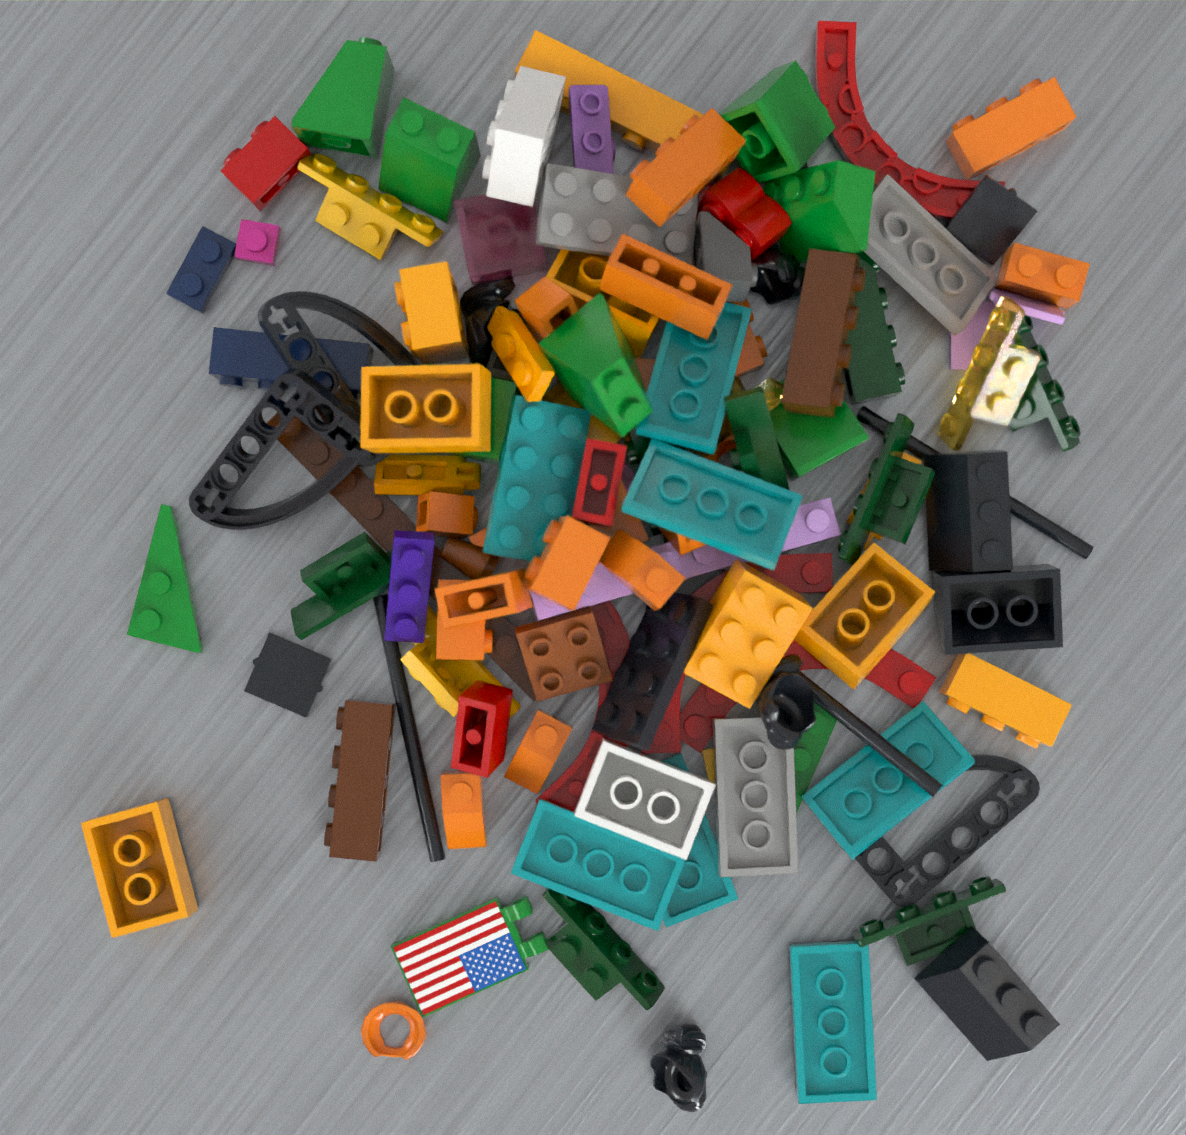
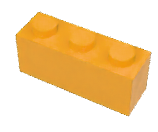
M970 653L957 655L939 693L949 697L946 704L965 714L971 708L983 714L981 722L1001 732L1004 726H1007L1018 732L1015 739L1035 749L1038 748L1040 743L1052 747L1072 707V704Z

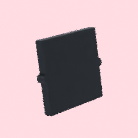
M986 174L945 225V228L959 242L964 244L969 251H974L994 265L1038 211L1018 197L1014 188L1008 190Z
M269 633L259 657L253 659L255 666L244 691L298 715L307 717L317 693L323 690L321 684L332 659L273 633Z

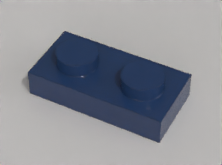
M202 226L166 294L203 314L235 255L236 243Z

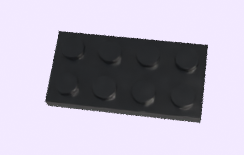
M674 592L658 610L654 611L650 606L646 605V611L637 631L631 637L629 648L622 664L614 675L612 686L604 703L597 712V718L592 730L615 740L647 751L649 750L714 606L712 603L703 598Z

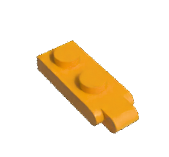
M498 306L487 326L493 336L491 345L526 401L540 402L555 370L520 316L514 311Z
M390 454L376 464L375 494L422 495L433 491L462 495L464 490H477L480 488L481 465L475 462H466V459L462 456Z

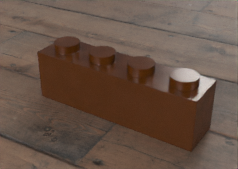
M809 249L781 399L787 412L834 418L835 407L842 406L845 383L840 382L842 369L849 368L852 345L847 344L849 330H855L857 327L859 307L854 306L856 292L863 291L866 270L861 268L857 254Z
M348 699L345 700V707L339 706L336 729L342 730L341 746L335 745L332 758V768L338 769L337 784H331L328 797V807L334 808L333 823H327L324 836V846L330 847L329 857L374 862L381 857L396 703Z

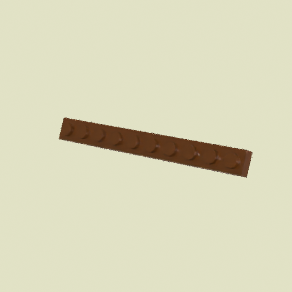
M277 412L267 424L279 426L281 423L279 413ZM296 416L278 438V441L316 480L344 456L343 453ZM356 466L329 492L387 552L393 548L394 530L416 531V525L386 494H375L374 482L359 466ZM434 544L429 595L437 602L435 588H438V579H469L446 562L445 559L439 557L441 550ZM505 616L485 619V629H493L492 653L487 654L535 701V693L516 636L515 626Z

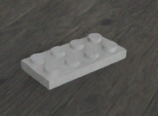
M546 163L543 166L535 245L611 256L622 234H625L692 265L698 193L659 228L625 195L633 182L629 176Z
M887 174L878 181L873 190L867 251L864 252L954 336L959 334L968 325L999 278L893 178Z
M761 716L712 718L718 875L720 877L799 873L794 747L781 750L770 744Z

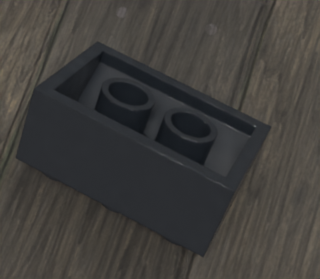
M1000 449L923 455V466L931 468L936 472L925 497L929 570L955 572L1013 570L1007 451Z
M1050 564L1013 566V570L933 571L934 610L945 655L1063 647L1061 576L1059 568Z
M973 926L914 978L987 1061L1031 1051L1060 1025L994 947Z

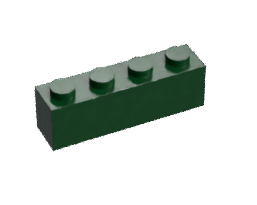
M864 251L854 253L857 254L861 268H865L866 276L863 291L856 292L854 306L859 307L857 327L855 330H849L847 344L852 345L851 361L849 368H843L851 406L894 397L902 392L901 385H905L901 362L895 363L892 348L897 346L895 331L892 324L887 325L884 310L888 309L886 291L884 287L878 288L875 273L880 271V266Z

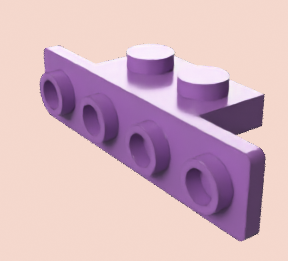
M571 85L568 89L573 167L614 174L613 162L616 156L615 140L611 138L608 87L606 85Z

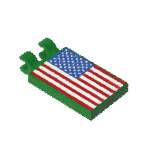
M497 896L391 945V949L422 1018L529 970L526 958L548 950L545 942L547 938L543 931L522 940L514 921L532 914L533 907L528 896H524L503 907Z

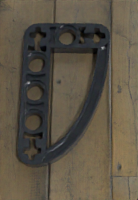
M307 291L288 292L267 300L260 306L258 311V322L288 369H301L312 378L318 372L326 373L332 381L330 392L360 416V405L297 309L321 312L347 324L373 343L395 366L420 365L413 355L380 324L353 306L336 298ZM273 306L276 310L283 308L286 315L282 320L287 329L293 328L296 325L299 331L287 335L281 341L278 335L285 333V330L279 322L270 323L268 319L272 315L270 307ZM294 339H302L308 343L310 353L306 360L297 361L291 356L289 346ZM317 404L315 409L322 420L326 423L333 422L334 412L331 407L326 404ZM337 426L334 430L338 433L342 427ZM358 432L357 435L361 439V433ZM356 437L350 439V442L354 445L359 443ZM370 452L371 457L365 456L357 466H373L392 453Z
M297 368L286 370L273 382L192 491L189 497V507L192 513L202 521L219 528L247 530L268 526L301 512L336 487L369 452L360 448L361 442L357 443V445L350 442L351 434H354L356 431L361 433V416L303 370ZM292 381L297 382L299 385L297 392L285 403L280 398L288 390V384ZM317 404H326L331 407L334 412L333 422L326 423L318 419L315 414ZM263 408H273L279 413L281 418L279 426H270L263 420ZM295 416L344 454L324 475L289 498L254 509L227 507ZM345 419L347 423L337 433L334 429ZM244 436L254 438L259 445L258 454L253 455L245 452L241 446V438ZM228 464L233 466L237 470L238 480L236 482L225 480L220 473L221 465ZM215 487L220 492L213 499L212 505L208 507L203 502L205 497Z
M970 754L975 759V764L966 771L990 770L1001 772L1005 775L905 861L900 858L883 837L879 838L855 857V860L892 902L902 907L913 905L1037 798L1040 786L1036 776L1023 765L1010 759L990 754ZM1015 778L1022 781L1027 779L1028 783L1025 785V788L1028 792L1024 796L1016 793L1008 800L1014 803V806L1010 809L1007 802L997 796V793L1001 790L1004 795H1009L1015 789L1013 783ZM990 801L997 802L1001 808L999 819L993 823H987L981 817L983 805ZM958 827H967L972 833L971 843L965 848H957L952 843V833ZM875 848L885 849L888 853V863L881 869L871 868L867 861L868 854ZM930 852H937L943 859L942 868L936 873L930 874L925 872L922 867L923 858ZM913 866L917 873L927 880L923 885L918 879L909 885V890L912 893L907 897L903 894L897 896L894 894L898 890L895 885L897 880L901 879L906 883L915 876L909 871Z

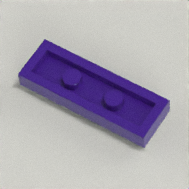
M394 530L384 641L424 643L435 541L434 533Z

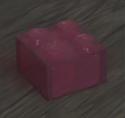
M486 194L454 200L472 286L486 281L500 280L509 275L518 277L548 271L544 247L535 245L538 224L535 202L533 207L488 197Z

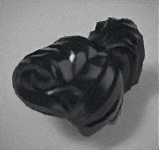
M777 241L751 261V263L757 264L758 275L755 287H750L749 291L762 295L769 305L800 301L806 270L803 266L800 267V263L794 255L781 251V245Z
M508 275L500 280L478 283L465 291L461 297L460 309L467 318L465 330L468 356L472 364H481L485 368L487 367L493 350L491 345L493 336L487 326L496 307L508 308L510 301L505 299L512 293L516 285L513 282L512 275Z
M799 655L787 656L778 663L755 700L767 730L770 744L781 750L792 749L794 745H797L798 740H801L802 733L808 731L816 722L813 687L803 676L797 674L802 665Z
M681 1024L669 1029L662 1035L663 1040L661 1042L665 1050L655 1054L650 1060V1066L654 1071L653 1086L656 1090L669 1096L673 1103L681 1110L695 1112L703 1107L707 1097V1071L701 1059V1055L707 1047L706 1036L695 1024Z

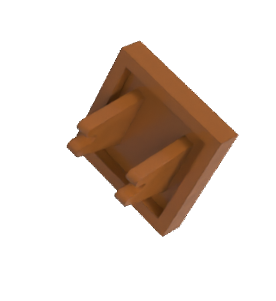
M591 606L515 627L516 636L537 702L613 681Z

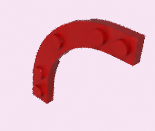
M818 21L815 45V84L817 96L827 108L829 117L835 125V129L830 133V136L847 163L874 170V187L880 179L888 174L934 218L950 220L981 180L953 179L936 175L919 167L916 169L900 159L898 154L882 139L878 132L872 129L863 112L864 107L858 92L855 72L857 22ZM997 181L1005 187V181Z
M832 553L780 555L774 570L751 561L745 563L797 593H828L833 588ZM729 570L714 577L691 596L703 598L710 602ZM685 673L682 674L649 750L642 749V754L681 753L680 699Z
M608 601L591 607L613 680L627 653L630 639L620 615L612 602ZM613 681L599 684L597 712L604 703ZM591 730L583 749L574 762L535 799V802L538 804L541 798L575 811L602 739L604 738L624 747H627V743Z
M794 639L783 655V658L790 655H799L802 660L800 671L828 669ZM890 649L864 679L882 688L913 709L920 704L937 677L902 654ZM701 683L680 712L681 741L701 753L713 736L712 718H725L738 702Z

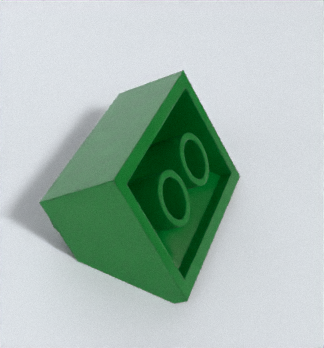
M836 160L765 181L763 188L765 195L774 199L786 211L792 221L784 237L779 240L781 251L794 255L799 263L807 262L809 249L844 253L867 251L875 171Z

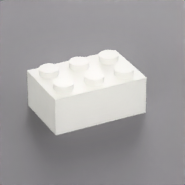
M520 66L515 81L508 79L504 100H500L496 120L491 122L488 132L487 145L492 146L491 155H487L482 173V179L488 180L486 196L533 207L542 182L543 166L549 162L555 144L566 76Z
M603 738L575 808L574 816L687 860L715 784L711 780Z

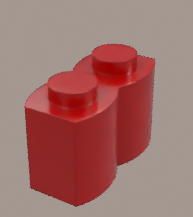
M739 167L709 188L699 204L701 211H708L750 247L751 261L783 238L792 224L786 211L774 199L765 195L758 182L748 172Z

